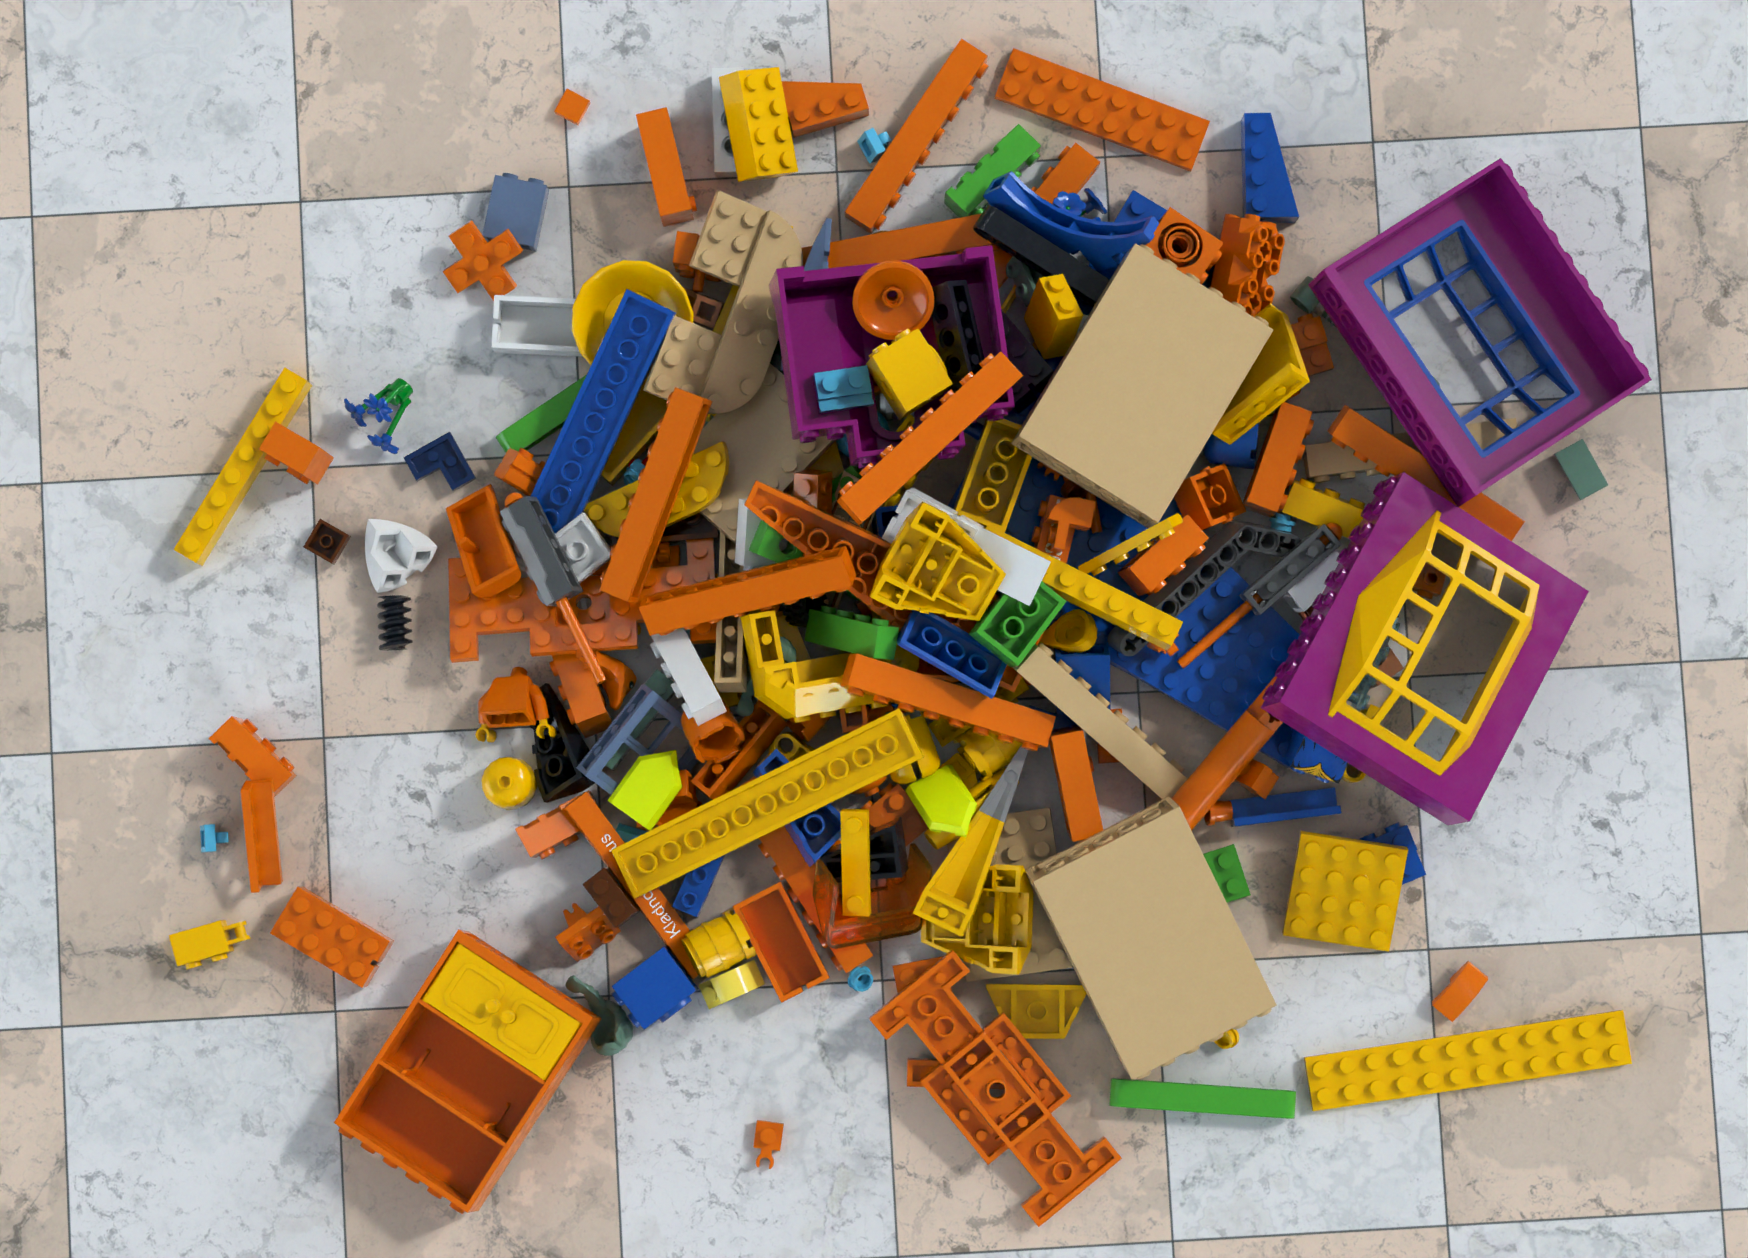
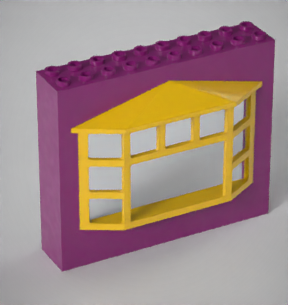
M1402 472L1396 476L1389 477L1387 480H1381L1376 485L1373 491L1374 499L1363 509L1361 513L1363 519L1360 525L1355 526L1349 535L1351 541L1347 549L1344 548L1338 555L1336 560L1338 565L1335 571H1331L1325 579L1324 584L1326 588L1322 594L1320 593L1315 598L1312 604L1314 608L1310 617L1307 616L1300 626L1302 632L1298 640L1295 639L1291 643L1287 651L1289 656L1286 662L1281 663L1276 670L1275 676L1277 679L1273 686L1270 685L1266 689L1262 697L1265 701L1261 709L1449 826L1470 822L1589 591L1413 477ZM1437 532L1461 547L1462 550L1456 570L1431 554ZM1470 554L1494 568L1495 572L1489 591L1465 576ZM1425 563L1433 566L1451 579L1437 607L1412 591ZM1503 575L1528 591L1519 610L1498 597ZM1459 584L1514 618L1461 721L1406 686ZM1406 599L1431 615L1417 644L1392 628ZM1386 637H1389L1412 653L1398 681L1372 665ZM1366 674H1369L1392 690L1372 718L1367 717L1346 703ZM1400 695L1425 710L1424 716L1407 739H1402L1380 725V722ZM1434 717L1456 730L1439 761L1414 746Z

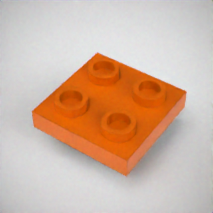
M573 903V913H570L567 909L563 911L568 928L555 938L566 952L578 962L590 957L594 950L602 944L611 942L621 930L619 927L615 928L599 906L587 914L576 903Z

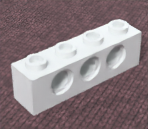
M744 67L712 68L714 173L716 178L737 177L734 156L725 150L727 145L731 144L728 127L725 125L727 119L719 77L744 70Z

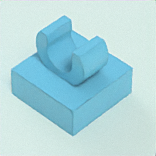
M874 128L865 131L857 142L869 164L879 160L886 151L887 143L892 140L887 131L877 135Z
M215 824L200 826L201 853L216 851V844L229 842L228 832H215Z

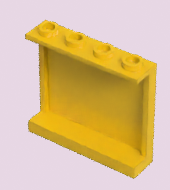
M1271 303L1255 316L1265 319L1269 323L1268 326L1273 329V332L1212 432L1213 435L1229 445L1310 382L1288 315Z

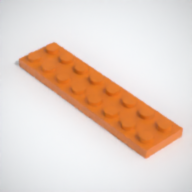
M1015 48L1012 50L994 98L1190 172L1210 123L1209 120Z

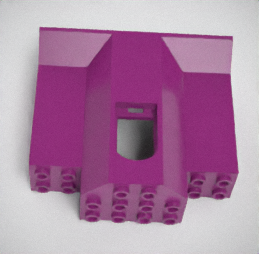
M992 245L965 248L962 254L900 260L919 268L927 276L932 287L946 281L967 280L984 358L990 353L995 357L1000 351L1008 358ZM879 263L804 271V266L776 269L769 283V291L776 312L793 440L800 439V443H810L816 441L817 437L827 436V440H836L843 438V434H846L851 466H858V469H864L870 462L875 466L882 460L879 456L882 451L890 444L896 447L902 441L899 436L904 431L891 432L880 426L873 377L870 372L869 378L872 399L874 401L873 406L820 414L813 374L865 366L870 359L869 355L873 353V349L885 342L888 346L892 344L893 340L882 339L867 332L858 322L853 309L852 298L856 283L869 268ZM890 291L887 296L895 297L897 292ZM930 317L920 332L927 343L940 356L932 318ZM1012 387L977 419L987 417V421L1004 419L1003 416L1008 415V412L1015 407ZM948 390L914 412L915 418L912 424L914 429L922 423L919 418L931 407L936 411L942 405L939 400ZM964 431L933 459L939 458V460L954 458L955 454H958L965 446Z

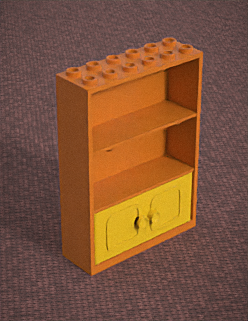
M458 929L334 1123L340 1127L338 1131L349 1139L357 1138L362 1142L360 1146L372 1154L375 1152L384 1156L382 1160L384 1163L394 1169L397 1167L402 1168L406 1171L405 1176L417 1184L422 1182L429 1187L427 1191L439 1199L444 1197L451 1201L450 1207L457 1212L463 1214L464 1212L479 1211L602 1018L471 932Z

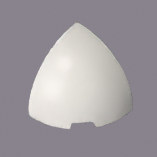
M368 519L365 533V555L369 576L377 593L391 591L407 584V577L416 570L422 572L432 560L437 546L421 532L397 522Z

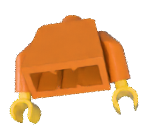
M514 667L511 676L495 678L490 688L479 699L478 718L481 727L477 729L475 734L477 740L485 742V735L487 733V742L493 743L497 736L495 730L491 728L536 725L537 720L540 723L536 728L537 736L545 739L544 730L548 727L550 737H555V727L547 722L549 713L546 700L539 686L535 685L531 678L527 676L528 672L526 669Z

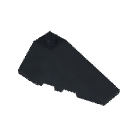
M545 683L539 688L547 704L549 713L547 722L555 727L556 735L555 737H550L547 727L544 730L545 739L537 736L536 728L540 724L539 720L536 721V725H530V728L534 730L535 745H532V753L536 754L537 769L534 770L535 780L543 801L548 803L583 792L595 784V782L591 781L576 768L590 750L575 725L571 724L566 710L550 684Z

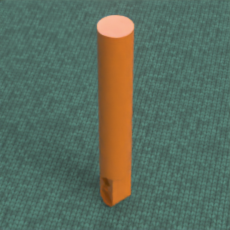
M1276 676L1171 798L1180 806L1191 831L1283 723L1261 709L1265 701L1262 697L1266 689L1270 685L1273 686L1277 679Z

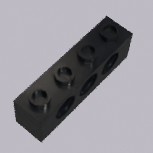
M967 280L946 281L932 287L934 292V308L931 318L940 357L946 367L948 377L953 383L948 391L952 389L954 393L962 387L959 382L969 372L972 371L976 374L982 369L979 363L985 359Z

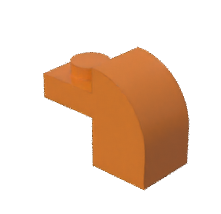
M1074 497L1067 498L1057 503L1048 512L1044 523L1054 524V527H1050L1047 537V543L1051 544L1050 551L1061 553L1065 549L1069 528L1087 531L1091 528L1096 501Z

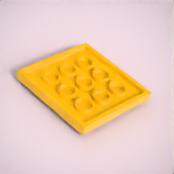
M1300 831L1282 931L1283 936L1389 952L1408 848Z

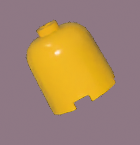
M503 757L494 760L486 767L481 779L482 790L486 798L495 806L506 810L519 809L527 805L534 797L537 789L532 767L524 760L515 757Z

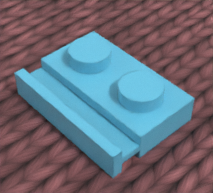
M867 365L813 374L819 414L874 405Z

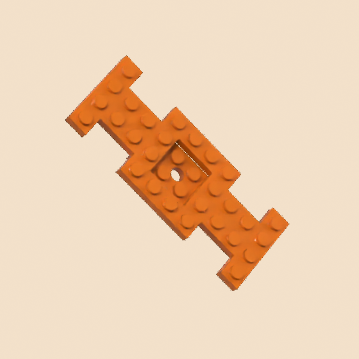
M713 538L686 540L687 565L650 568L637 603L627 602L600 591V579L604 570L608 568L610 561L582 581L580 585L583 592L568 601L592 651L639 649L638 627L639 623H645L639 605L644 596L715 579ZM448 558L450 660L452 663L479 661L478 635L530 631V654L532 657L574 654L579 649L561 609L558 606H546L537 595L538 588L535 582L529 577L520 578L513 586L493 596L478 597L472 594L461 558ZM589 598L592 602L589 608L582 610L577 607L579 600ZM708 621L699 623L698 626L690 629L691 643H716L717 623H709Z
M951 950L871 1015L869 1020L886 1040L905 1024H909L940 1062L939 1065L919 1080L988 1165L1009 1148L1040 1185L1041 1188L1021 1204L1036 1225L1040 1227L1122 1158L1104 1136L1082 1153L1051 1114L1068 1100L1071 1095L1004 1012L999 1014L984 1028H981L949 989L970 972L957 954ZM994 1083H1001L1004 1086V1092L999 1097H993L989 1093L990 1086Z

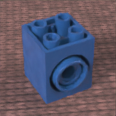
M664 946L612 985L615 991L611 994L620 1006L626 1005L631 1013L628 1017L636 1028L642 1026L645 1030L657 1020L663 1023L690 1003L692 999L689 996L699 988L668 947Z

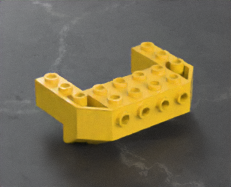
M775 610L741 617L754 695L783 718H794L795 723L811 720V714L820 713V718L835 716V710L844 708L846 713L862 711L861 705L870 704L871 709L887 706L872 701L873 696L864 694L863 697L848 694V689L840 686L848 656L855 653L850 652L784 664ZM871 610L872 620L873 618L883 619L881 616H879L873 610ZM897 644L894 660L876 659L914 672L919 668V657Z

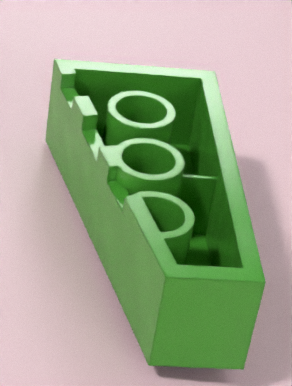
M1018 124L995 145L992 155L988 153L979 160L974 167L976 171L973 174L967 171L960 178L956 185V190L951 186L945 192L944 204L959 218L982 214L983 208L988 204L983 195L993 179L1010 171L1020 178L1022 176L1020 171L1026 165L1031 167L1040 158L1041 155L1038 153L1040 152L1041 145Z
M821 605L820 610L809 609V620L804 641L857 653L870 658L894 660L899 627L889 625V620L873 618L872 620L869 615L854 614L853 611L841 609L836 611V607Z

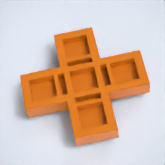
M471 220L449 235V238L463 258L444 269L443 273L457 293L479 280L494 301V295H505L517 287V284L503 264L522 253L523 249L509 229H506L487 242Z

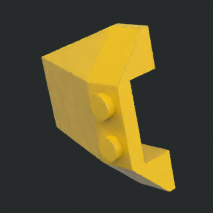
M922 501L906 517L883 558L870 597L897 610L920 611V613L929 614L930 612L944 614L947 617L980 621L1006 573L947 513Z
M1000 864L990 866L976 911L963 937L922 918L921 942L945 953L953 950L959 958L964 959L963 961L980 966L991 973L1019 975L1032 947L1034 893L1024 866Z

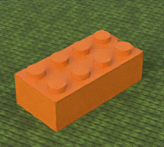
M1287 402L1282 403L1275 409L1255 465V470L1242 502L1245 509L1269 518L1284 509L1288 495L1284 494L1285 489L1292 485L1297 470L1293 469L1295 463L1297 464L1298 460H1301L1306 446L1302 444L1303 438L1306 439L1307 435L1310 434L1314 424V420L1310 419L1312 411Z
M778 882L732 906L742 921L750 937V942L754 946L756 954L781 1003L804 991L802 988L804 984L809 989L830 978L782 882Z
M300 886L296 888L270 934L361 988L368 986L379 968L377 964H371L372 961L382 962L394 940L305 887Z

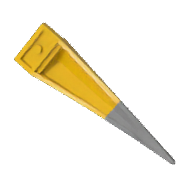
M1022 745L970 822L967 836L959 838L925 887L913 911V914L963 937L976 911L1029 751L1022 748Z

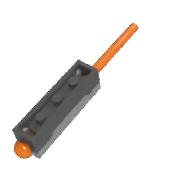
M510 493L505 499L506 508L500 511L503 518V527L511 534L515 542L513 544L514 549L523 558L526 564L525 571L538 588L537 595L540 601L546 606H558L561 609L597 685L601 684L607 679L568 601L583 592V589L537 497H523L520 493Z
M1336 523L1322 524L1315 528L1239 594L1244 603L1180 657L1177 663L1184 669L1251 610L1255 615H1261L1342 545L1339 542L1343 534L1342 528Z

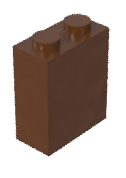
M603 868L582 884L615 928L621 927L640 912L609 868Z

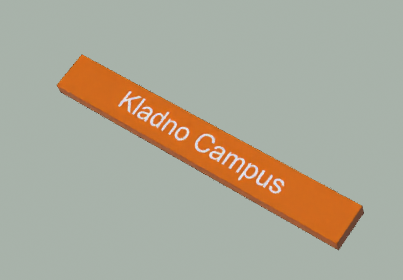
M587 791L582 793L564 807L565 811L691 979L696 978L698 974L681 941L685 938V934L690 932L689 928L659 888L638 898H633L611 851L625 842Z

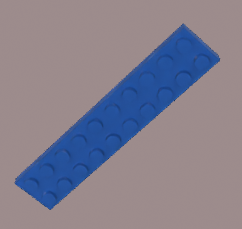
M626 289L531 494V497H537L554 533H557L584 512L649 373L666 332L676 315V312L629 289Z

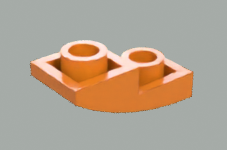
M1467 961L1450 978V984L1432 1001V1006L1453 1022L1488 981V976L1471 962Z

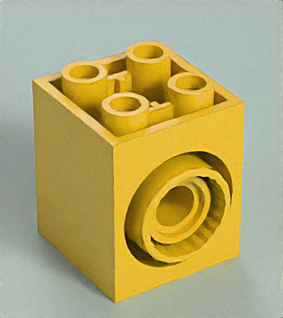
M908 328L895 336L896 339L892 341L891 345L888 346L885 342L873 349V353L869 355L870 359L866 363L868 371L899 421L941 396L953 385L939 354L927 343L918 328L912 332Z

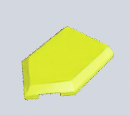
M677 750L639 756L607 801L651 831L682 789Z
M945 765L939 768L933 775L921 778L906 788V794L930 831L939 833L944 831L955 833L956 836H967L972 815L976 811L977 803L952 765Z

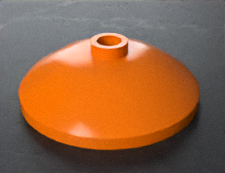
M886 261L869 268L859 278L853 292V309L858 322L867 332L882 339L894 340L896 339L895 336L908 328L912 332L917 328L921 330L925 326L933 312L934 292L927 276L916 266L902 261ZM890 291L897 292L895 297H889L887 294Z

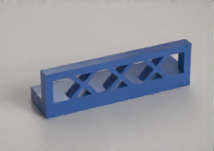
M1335 787L1268 795L1266 799L1252 797L1228 800L1233 808L1231 827L1341 814V806H1337Z

